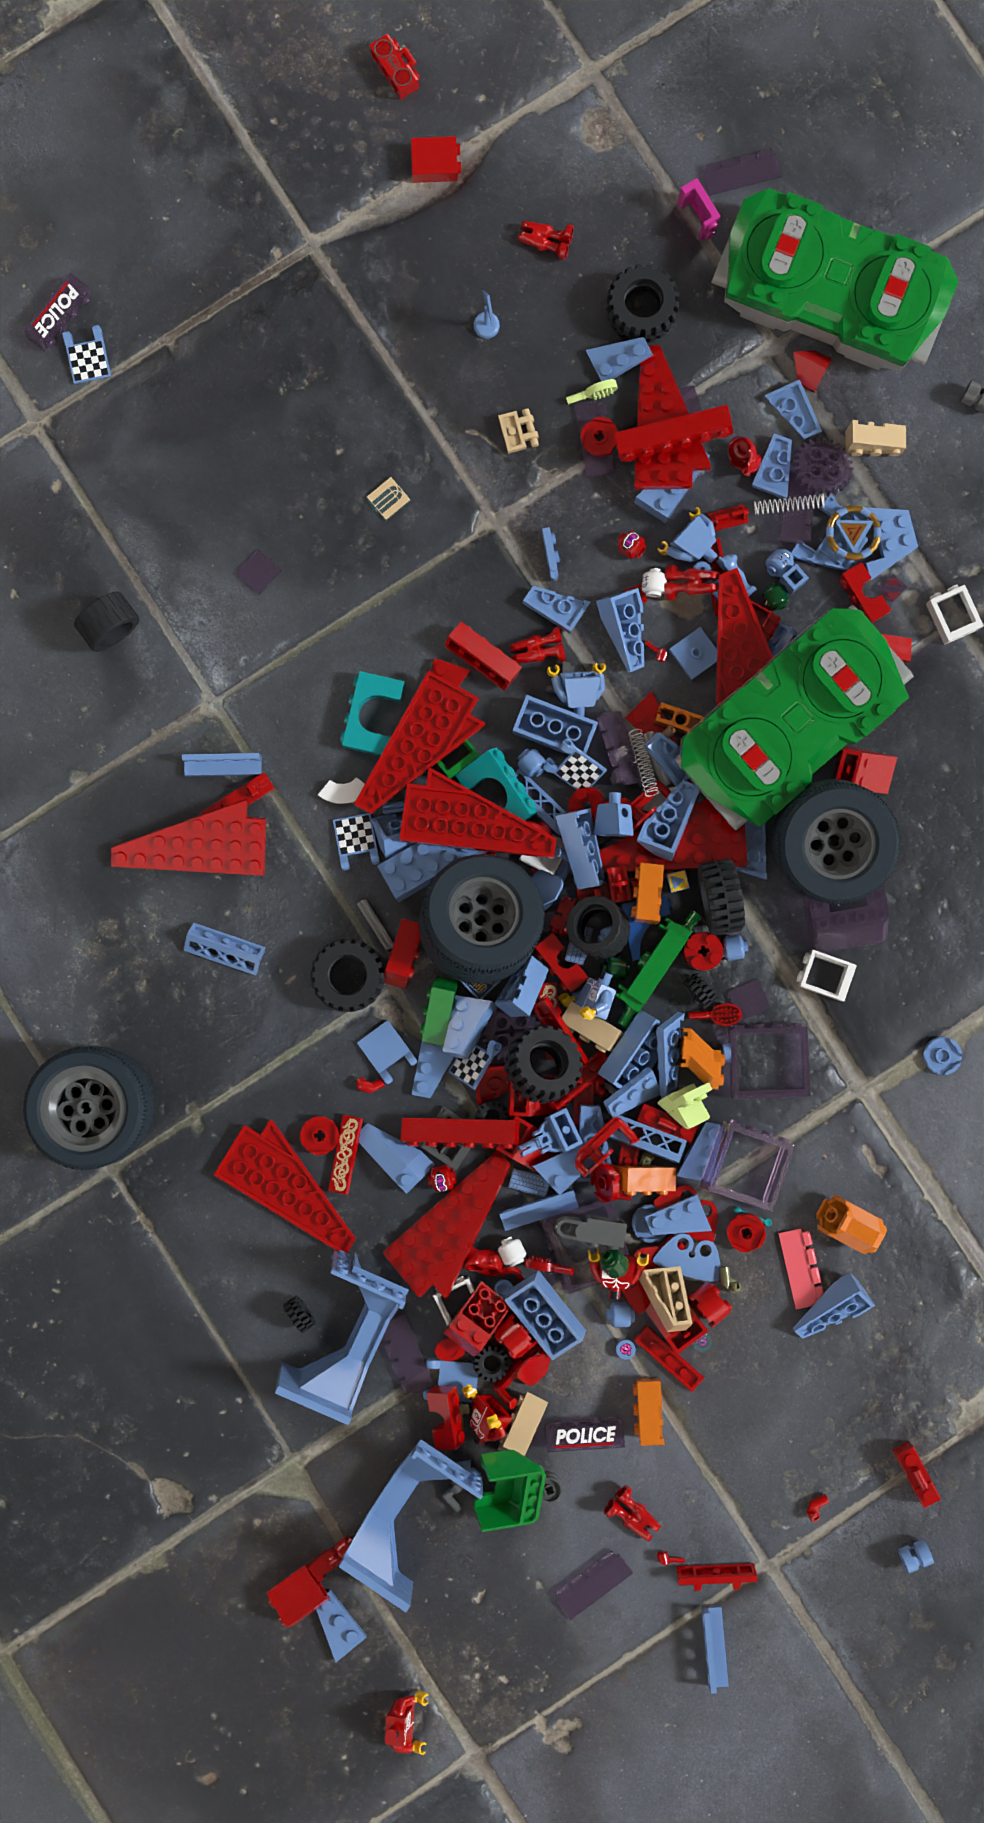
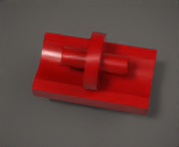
M626 866L608 868L607 875L612 902L631 900Z

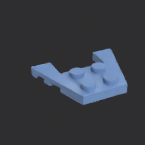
M830 493L824 502V508L822 505L820 510L832 516L842 506L836 502L835 497ZM847 514L838 518V520H851ZM834 524V540L836 544L845 551L852 553ZM866 536L855 553H859L867 542L868 538ZM826 537L816 551L799 540L791 552L795 559L844 572L854 562V560L843 559L834 553Z
M865 507L875 514L881 525V540L878 546L882 559L864 564L871 579H874L918 548L909 510ZM850 512L852 520L870 521L860 513Z

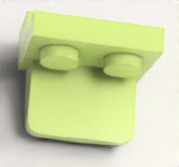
M693 1083L666 1097H661L657 1103L683 1128L690 1129L710 1118L701 1100L708 1097L706 1093L711 1091L712 1087L707 1083L696 1088Z

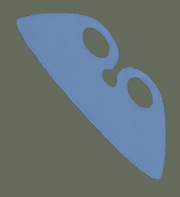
M681 1233L669 1240L653 1258V1262L662 1268L681 1266L682 1275L711 1282L720 1280L721 1265L719 1254L715 1244L711 1241L704 1240L699 1242L694 1251L695 1256L691 1258L689 1257V1252L692 1251L694 1246L693 1239L689 1235ZM681 1238H686L689 1241V1246L685 1250H680L677 1246V1242ZM709 1245L711 1247V1254L706 1257L700 1254L701 1246Z

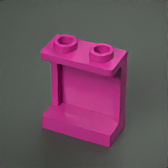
M696 178L681 187L677 204L681 210L691 204L702 222L698 237L702 241L705 238L708 240L716 234L721 216L700 181Z

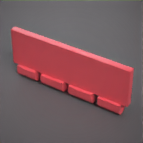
M799 1228L778 1233L795 1308L801 1309L813 1306L824 1294L822 1285L814 1286V1284L821 1283L818 1266L810 1268V1265L817 1263L814 1248L806 1249L805 1247L813 1244L810 1230L802 1231Z

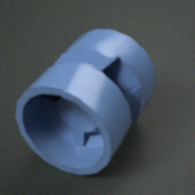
M924 1539L913 1542L912 1547L906 1545L898 1548V1553L908 1574L919 1570V1566L927 1567L934 1564L931 1552Z

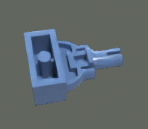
M567 1108L543 1118L544 1122L540 1125L539 1129L532 1133V1136L538 1134L540 1136L518 1145L517 1148L518 1151L527 1148L520 1152L522 1157L545 1146L546 1148L540 1150L541 1154L547 1151L559 1152L561 1154L583 1144Z

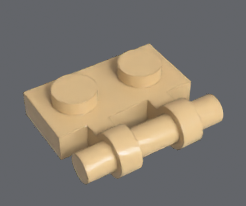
M529 409L522 410L523 417L518 418L517 411L498 415L508 454L526 449L525 441H530L532 447L539 446L538 432L534 429V418L530 414ZM521 425H526L528 433H522Z

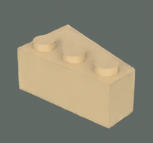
M852 420L845 431L846 454H851V456H861L863 454H870V456H880L881 454L899 456L906 449V426L884 423L883 426H874V422H867V425L858 424V420Z
M571 1001L562 1016L572 1034L574 1031L578 1032L580 1039L587 1043L591 1040L596 1043L595 1048L604 1053L606 1050L611 1053L624 1033L597 1016H594L591 1020L582 1018L579 1013L582 1008Z
M681 1266L643 1270L639 1281L666 1331L687 1330L692 1325V1319Z
M526 1392L523 1396L520 1395L516 1405L518 1408L515 1414H511L512 1419L505 1431V1436L500 1438L497 1450H515L525 1456L548 1402L529 1392Z

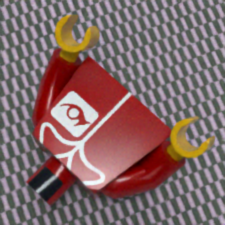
M589 1249L590 1270L595 1280L601 1283L602 1287L609 1288V1299L619 1300L621 1289H630V1285H634L641 1277L649 1261V1254H647V1257L641 1258V1252L637 1253V1258L634 1255H624L629 1262L627 1273L622 1277L611 1278L599 1265L603 1253H600V1250L597 1249L596 1254H591Z
M470 1384L463 1387V1395L467 1399L469 1398L473 1404L469 1424L476 1432L474 1442L482 1446L485 1444V1441H497L504 1437L506 1434L505 1429L512 1418L494 1395H478L477 1390L472 1388Z
M418 1690L415 1696L410 1695L397 1699L386 1716L385 1744L390 1745L391 1749L396 1753H412V1751L421 1755L426 1753L421 1750V1746L426 1745L425 1742L415 1740L412 1744L414 1705L416 1702L423 1706L429 1703V1701L424 1699L429 1694L424 1691Z

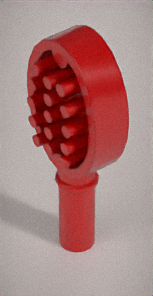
M731 1003L718 1004L711 1011L689 1012V1019H712L714 1023L722 1026L734 1025L742 1017L740 1008Z
M529 1256L524 1261V1267L534 1270L558 1272L567 1275H573L574 1273L573 1267L555 1264L551 1262V1259Z
M449 1337L440 1340L434 1349L435 1355L443 1361L457 1360L466 1351Z

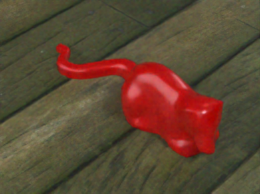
M472 1246L466 1259V1270L480 1272L489 1277L514 1274L520 1282L525 1280L519 1268L512 1266L505 1268L497 1252L489 1249L479 1250Z

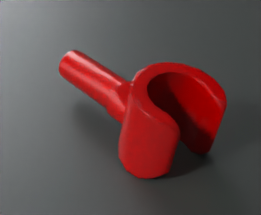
M649 641L644 643L657 653L656 660L663 663L666 661V650L655 647Z
M667 1551L657 1553L658 1561L662 1565H668L672 1562L685 1563V1558L668 1557Z

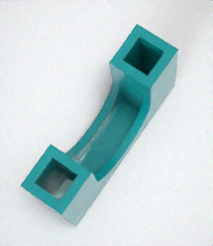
M360 671L359 676L355 675L353 687L356 688L354 694L350 695L349 705H351L350 713L347 712L345 715L344 724H347L346 730L341 732L340 742H342L343 748L381 756L391 737L372 733L364 729L359 721V713L367 701L375 698L401 703L405 682Z
M497 748L486 751L455 775L461 785L469 790L474 789L487 778L498 780L504 786L507 793V804L504 809L525 821L538 812L535 802L529 798L525 792L524 785L518 781L514 770L508 766L503 753Z

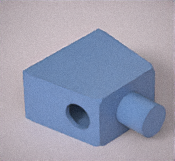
M610 792L609 804L598 805L593 835L606 837L633 836L631 806L621 804V793Z

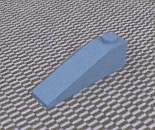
M635 588L596 600L601 620L627 671L632 672L644 667V643L641 641V631H644V624H641L643 604L639 589Z
M682 780L664 803L644 822L637 842L653 855L672 862L700 791L697 786Z
M396 813L372 818L378 844L385 858L393 857L416 844L399 840L403 816H396Z
M369 1123L361 1129L359 1143L406 1194L435 1165L421 1150L413 1146H407V1143Z
M851 1273L841 1276L839 1280L835 1281L793 1327V1330L803 1339L823 1331L826 1325L842 1323L841 1319L860 1316L874 1307L875 1304L860 1282Z

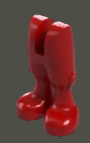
M522 221L520 228L525 232H519L518 241L537 248L539 251H547L549 249L555 252L559 259H566L569 245L572 241L574 225L567 224L564 230L558 231L554 230L549 224ZM551 238H552V239L561 241V243H560V244H559V243H554V242H551V241L548 240V239H551Z
M669 565L665 571V579L667 581L687 580L688 582L664 583L665 597L667 600L673 601L679 592H685L691 596L717 592L718 585L707 583V580H718L719 572L699 570L694 567L686 571H680L676 565Z
M554 627L552 632L546 636L533 635L530 638L510 645L511 652L526 651V653L512 656V659L518 664L540 662L546 656H555L560 662L566 661L559 627ZM550 643H555V644H557V645H554V646H552V647H548V648H544V649H543V648H540L541 646H543V645H545V644H550Z
M625 1485L616 1492L615 1497L631 1509L632 1514L623 1509L614 1498L606 1505L604 1514L607 1517H613L614 1515L621 1517L625 1528L631 1529L649 1542L653 1536L644 1527L648 1525L657 1532L661 1525L646 1510L645 1505L636 1503L632 1499V1489Z

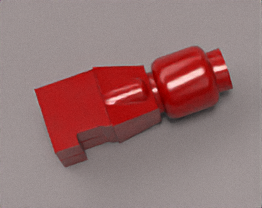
M351 1535L343 1537L334 1547L322 1551L309 1562L308 1569L318 1582H321L325 1578L326 1573L332 1571L341 1561L353 1540Z

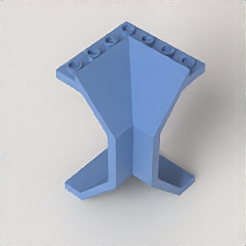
M334 1250L331 1256V1274L358 1285L365 1300L364 1307L343 1348L302 1368H295L282 1362L279 1368L275 1394L349 1425L352 1419V1411L369 1365L390 1320L398 1308L403 1309L409 1290L361 1269L356 1252L351 1258L344 1251L339 1250L337 1252Z
M420 1440L398 1466L367 1513L343 1555L339 1567L404 1612H407L411 1606L413 1581L400 1573L398 1569L394 1519L419 1481L451 1479L481 1500L483 1497L482 1473L475 1467L471 1468V1459L455 1463L423 1440Z

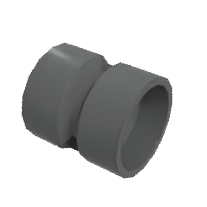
M972 379L960 403L969 407L974 405L975 410L984 414V388H982L981 383Z
M547 1471L545 1472L546 1480L542 1501L551 1504L560 1499L562 1485L556 1473Z

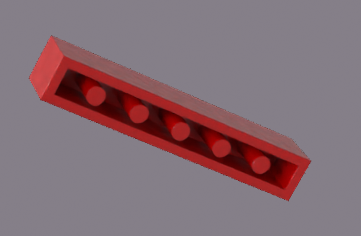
M727 404L619 431L614 434L620 461L630 462L638 457H650L655 453L670 452L675 448H686L692 444L706 443L715 438H726L734 433Z
M402 1118L401 1141L407 1143V1146L418 1147L419 1143H426V1147H437V1144H444V1147L455 1148L456 1144H463L464 1148H475V1145H482V1148H494V1145H501L502 1149H513V1145H519L520 1122L516 1120Z

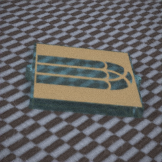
M389 477L366 496V499L374 507V511L378 512L385 521L389 520L411 501L403 491V487L399 486L392 477Z

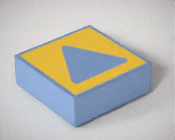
M685 870L666 874L670 893L690 888Z

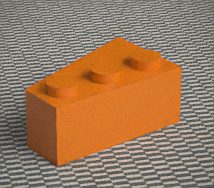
M640 863L639 868L636 867L635 879H638V884L633 889V898H636V905L632 906L631 917H634V922L656 925L660 922L659 911L662 900L661 890L663 886L664 865Z
M610 1164L621 1175L619 1190L624 1191V1195H636V1192H640L642 1195H652V1191H656V1194L667 1195L668 1191H676L677 1168L656 1165L617 1166Z
M659 1377L636 1378V1384H632L633 1396H636V1404H633V1415L637 1416V1423H634V1435H638L641 1446L664 1445L662 1437L661 1381Z

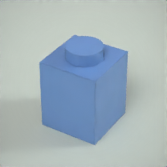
M795 564L782 575L779 582L792 595L806 583L809 577Z

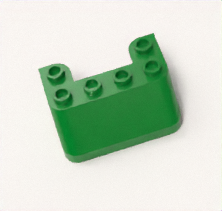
M508 1449L481 1454V1467L485 1469L489 1482L495 1481L494 1491L483 1492L481 1500L477 1497L474 1500L473 1508L481 1532L529 1525L536 1522L540 1514L546 1480L543 1467L515 1450Z

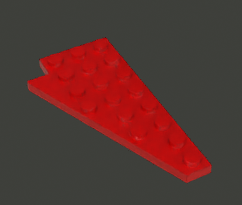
M648 345L653 356L640 363L637 427L689 414L660 345ZM695 443L686 448H675L670 452L655 453L650 457L636 458L635 490L692 489L693 471L711 470V464L702 443Z
M738 568L719 575L716 706L748 681L773 657Z
M428 670L354 805L372 814L406 788L407 783L411 784L428 771L429 768L433 767L485 726V722L470 715L479 697Z
M428 769L426 785L407 783L399 839L401 842L554 859L555 837L434 769Z
M244 799L113 846L111 848V867L264 876L266 818L247 817L248 799Z
M708 799L693 806L672 862L653 855L637 842L640 831L599 851L604 873H607L608 868L626 866L627 872H635L636 867L639 868L640 863L664 865V871L698 869V866L702 863L722 859L732 860L735 867H747L748 865L745 823L735 831Z
M270 1119L262 1134L244 1125L214 1175L338 1252L341 1250L348 1253L356 1237L275 1122Z
M496 1150L382 1252L418 1297L424 1295L432 1286H435L444 1298L449 1296L512 1165L500 1151Z

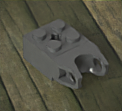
M585 1214V1218L562 1216L556 1219V1232L563 1238L583 1241L587 1243V1246L599 1247V1244L607 1246V1249L610 1250L619 1249V1247L624 1248L627 1228L624 1220ZM563 1223H569L570 1229L563 1231L560 1229V1226Z

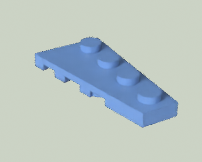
M677 1012L657 1027L656 1031L659 1062L658 1084L660 1096L666 1097L677 1090L679 1065H676V1062L681 1053V1048L678 1047V1039L682 1037L683 1029H680V1020H684L685 1014Z

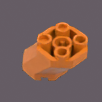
M682 1028L685 1035L680 1038L679 1048H681L679 1059H683V1063H679V1067H687L704 1084L709 1083L712 1089H718L719 1086H723L724 1074H721V1066L725 1065V1055L721 1054V1050H713L692 1029Z
M838 1195L832 1196L833 1198L830 1200H823L816 1213V1219L819 1220L820 1224H817V1228L820 1231L863 1254L877 1251L887 1232L882 1219Z

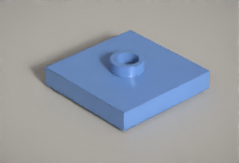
M701 627L669 649L691 680L717 662V649Z

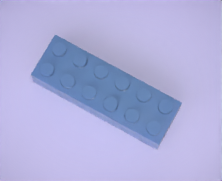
M416 843L379 864L377 867L395 899L401 902L427 887L435 875L449 863L454 862V860L465 856L484 854L488 851Z

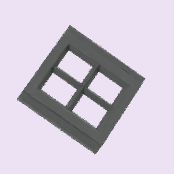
M444 1106L436 1119H462ZM419 1143L420 1147L451 1168H454V1170L458 1169L471 1149L464 1148L463 1144H456L459 1148L450 1159L443 1154L446 1148L444 1144L440 1150H437L434 1147H426V1143Z

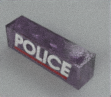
M69 273L23 330L26 337L43 351L51 348L55 343L56 337L66 330L68 322L77 316L80 307L89 301L92 293L88 286Z
M609 1417L607 1421L591 1418L588 1419V1422H580V1420L573 1419L569 1420L568 1423L550 1421L549 1424H545L547 1452L625 1448L624 1424L618 1417Z

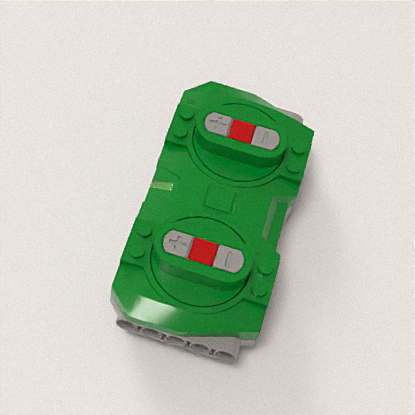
M768 188L744 198L711 282L725 288L724 302L740 312V317L773 330L776 328L784 332L791 329L832 345L835 351L845 355V358L878 371L881 368L901 371L909 361L925 365L959 282L948 257L931 251L930 246L897 233L892 236L844 219L838 214L823 209L824 205L788 192L786 195Z
M854 605L849 606L847 609L832 608L806 627L748 681L733 691L696 723L681 738L680 755L674 761L735 831L747 821L760 827L805 790V787L812 782V774L848 743L859 742L894 713L895 709L909 698L904 685L914 676L861 610H858Z

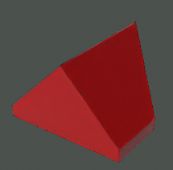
M816 350L793 351L797 379H800L804 388L815 392L832 359Z

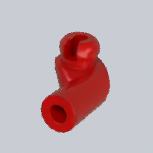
M602 1076L594 1081V1093L599 1095V1097H604L607 1093V1089L603 1087L606 1079Z
M359 1077L356 1080L357 1089L369 1094L385 1086L382 1078L372 1083L366 1081L364 1077Z
M826 1494L809 1502L806 1513L810 1521H818L820 1518V1507L830 1503Z

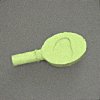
M614 379L605 380L589 386L585 391L568 396L566 399L568 404L585 400L586 398L597 400V398L601 399L602 396L605 398V395L610 396V394H614L613 392L618 389V386Z

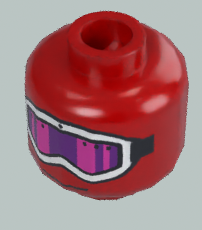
M629 531L626 534L622 533L617 540L619 552L629 559L640 558L646 549L645 539L634 531Z
M448 1165L433 1167L430 1175H427L429 1187L433 1186L436 1192L451 1190L454 1184L457 1183L454 1168L451 1169Z

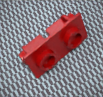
M743 504L708 513V518L713 522L714 530L719 531L749 523L747 516L749 511Z
M567 896L561 899L556 911L563 914L562 917L554 915L549 925V931L554 934L558 931L560 938L563 937L564 933L567 934V916L571 912L572 907L577 904V899L571 902L572 899Z

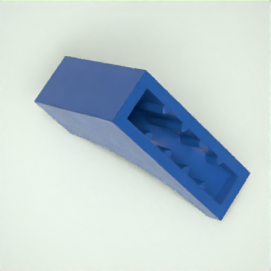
M667 895L661 896L660 918L669 915L670 910H672L671 899H667ZM636 901L620 905L625 915L628 916L631 927L630 937L627 940L631 961L640 960V943L645 931L651 925L634 922V917H631L632 906L636 905Z

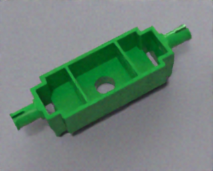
M692 910L684 923L680 925L665 918L666 926L662 924L657 926L664 934L651 952L646 950L636 965L640 969L627 989L621 985L617 986L622 992L620 994L616 993L615 997L626 1005V1010L618 1020V1024L627 1029L635 1015L639 1013L700 920L701 916Z

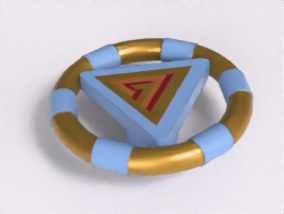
M858 505L844 506L833 513L827 523V542L833 552L843 559H864L871 555L880 543V522L875 514L865 507ZM850 512H857L867 517L870 521L838 520V518ZM834 524L852 553L845 551L836 544L834 540ZM871 525H873V542L868 548L855 553Z

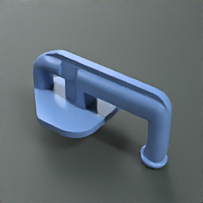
M559 846L555 847L554 857H561L563 861L556 874L553 875L547 871L539 870L532 876L533 882H535L541 894L544 911L558 898L563 888V883L571 870L567 853Z

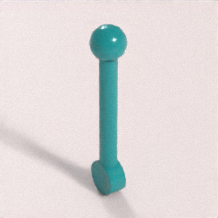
M736 1206L734 1208V1212L736 1214L740 1212L748 1213L746 1211L741 1210L739 1206ZM759 1217L765 1226L768 1227L772 1224L771 1219Z

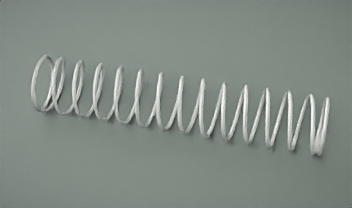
M822 494L821 499L824 508V494ZM783 500V506H782V511H783V512H784V500ZM789 500L787 505V511H789ZM754 501L755 515H756L757 505H756V502ZM773 501L772 513H774V501ZM758 502V510H757V514H758V515H759V502ZM763 502L762 514H764V502Z
M634 729V730H632V731L629 732V736H630L631 738L640 739V738H638V737H633V736H635V735H630V733L633 732V731H635V730H641V729ZM637 749L634 750V754H635V751H642V752H647V753H648V751L637 750ZM657 789L651 790V791H648V790H647L646 792L648 793V792L658 791V790H657Z

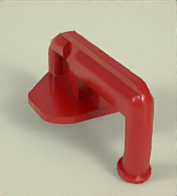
M655 781L654 784L650 785L657 787L659 793L666 799L672 793L661 781ZM644 791L630 804L632 819L637 823L633 827V834L641 829L644 822L656 811L657 808L654 807L646 814L642 809L658 795L656 794L658 791L648 792L646 795H654L649 797L645 796L646 791Z
M612 1118L578 1151L575 1158V1167L584 1178L614 1151L610 1148L603 1154L598 1147L617 1129L628 1138L630 1145L640 1141L621 1118ZM588 1157L595 1162L589 1169L583 1164Z
M539 1344L532 1347L521 1358L518 1357L509 1366V1369L506 1370V1375H503L500 1380L497 1379L493 1384L494 1391L509 1409L515 1408L517 1399L512 1398L505 1389L516 1378L528 1386H532L539 1382L548 1371L551 1358Z

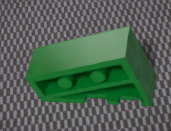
M437 976L433 986L428 988L426 998L430 999L429 1005H425L423 1012L426 1021L421 1024L420 1034L423 1035L422 1042L444 1046L456 989L459 985L458 980Z

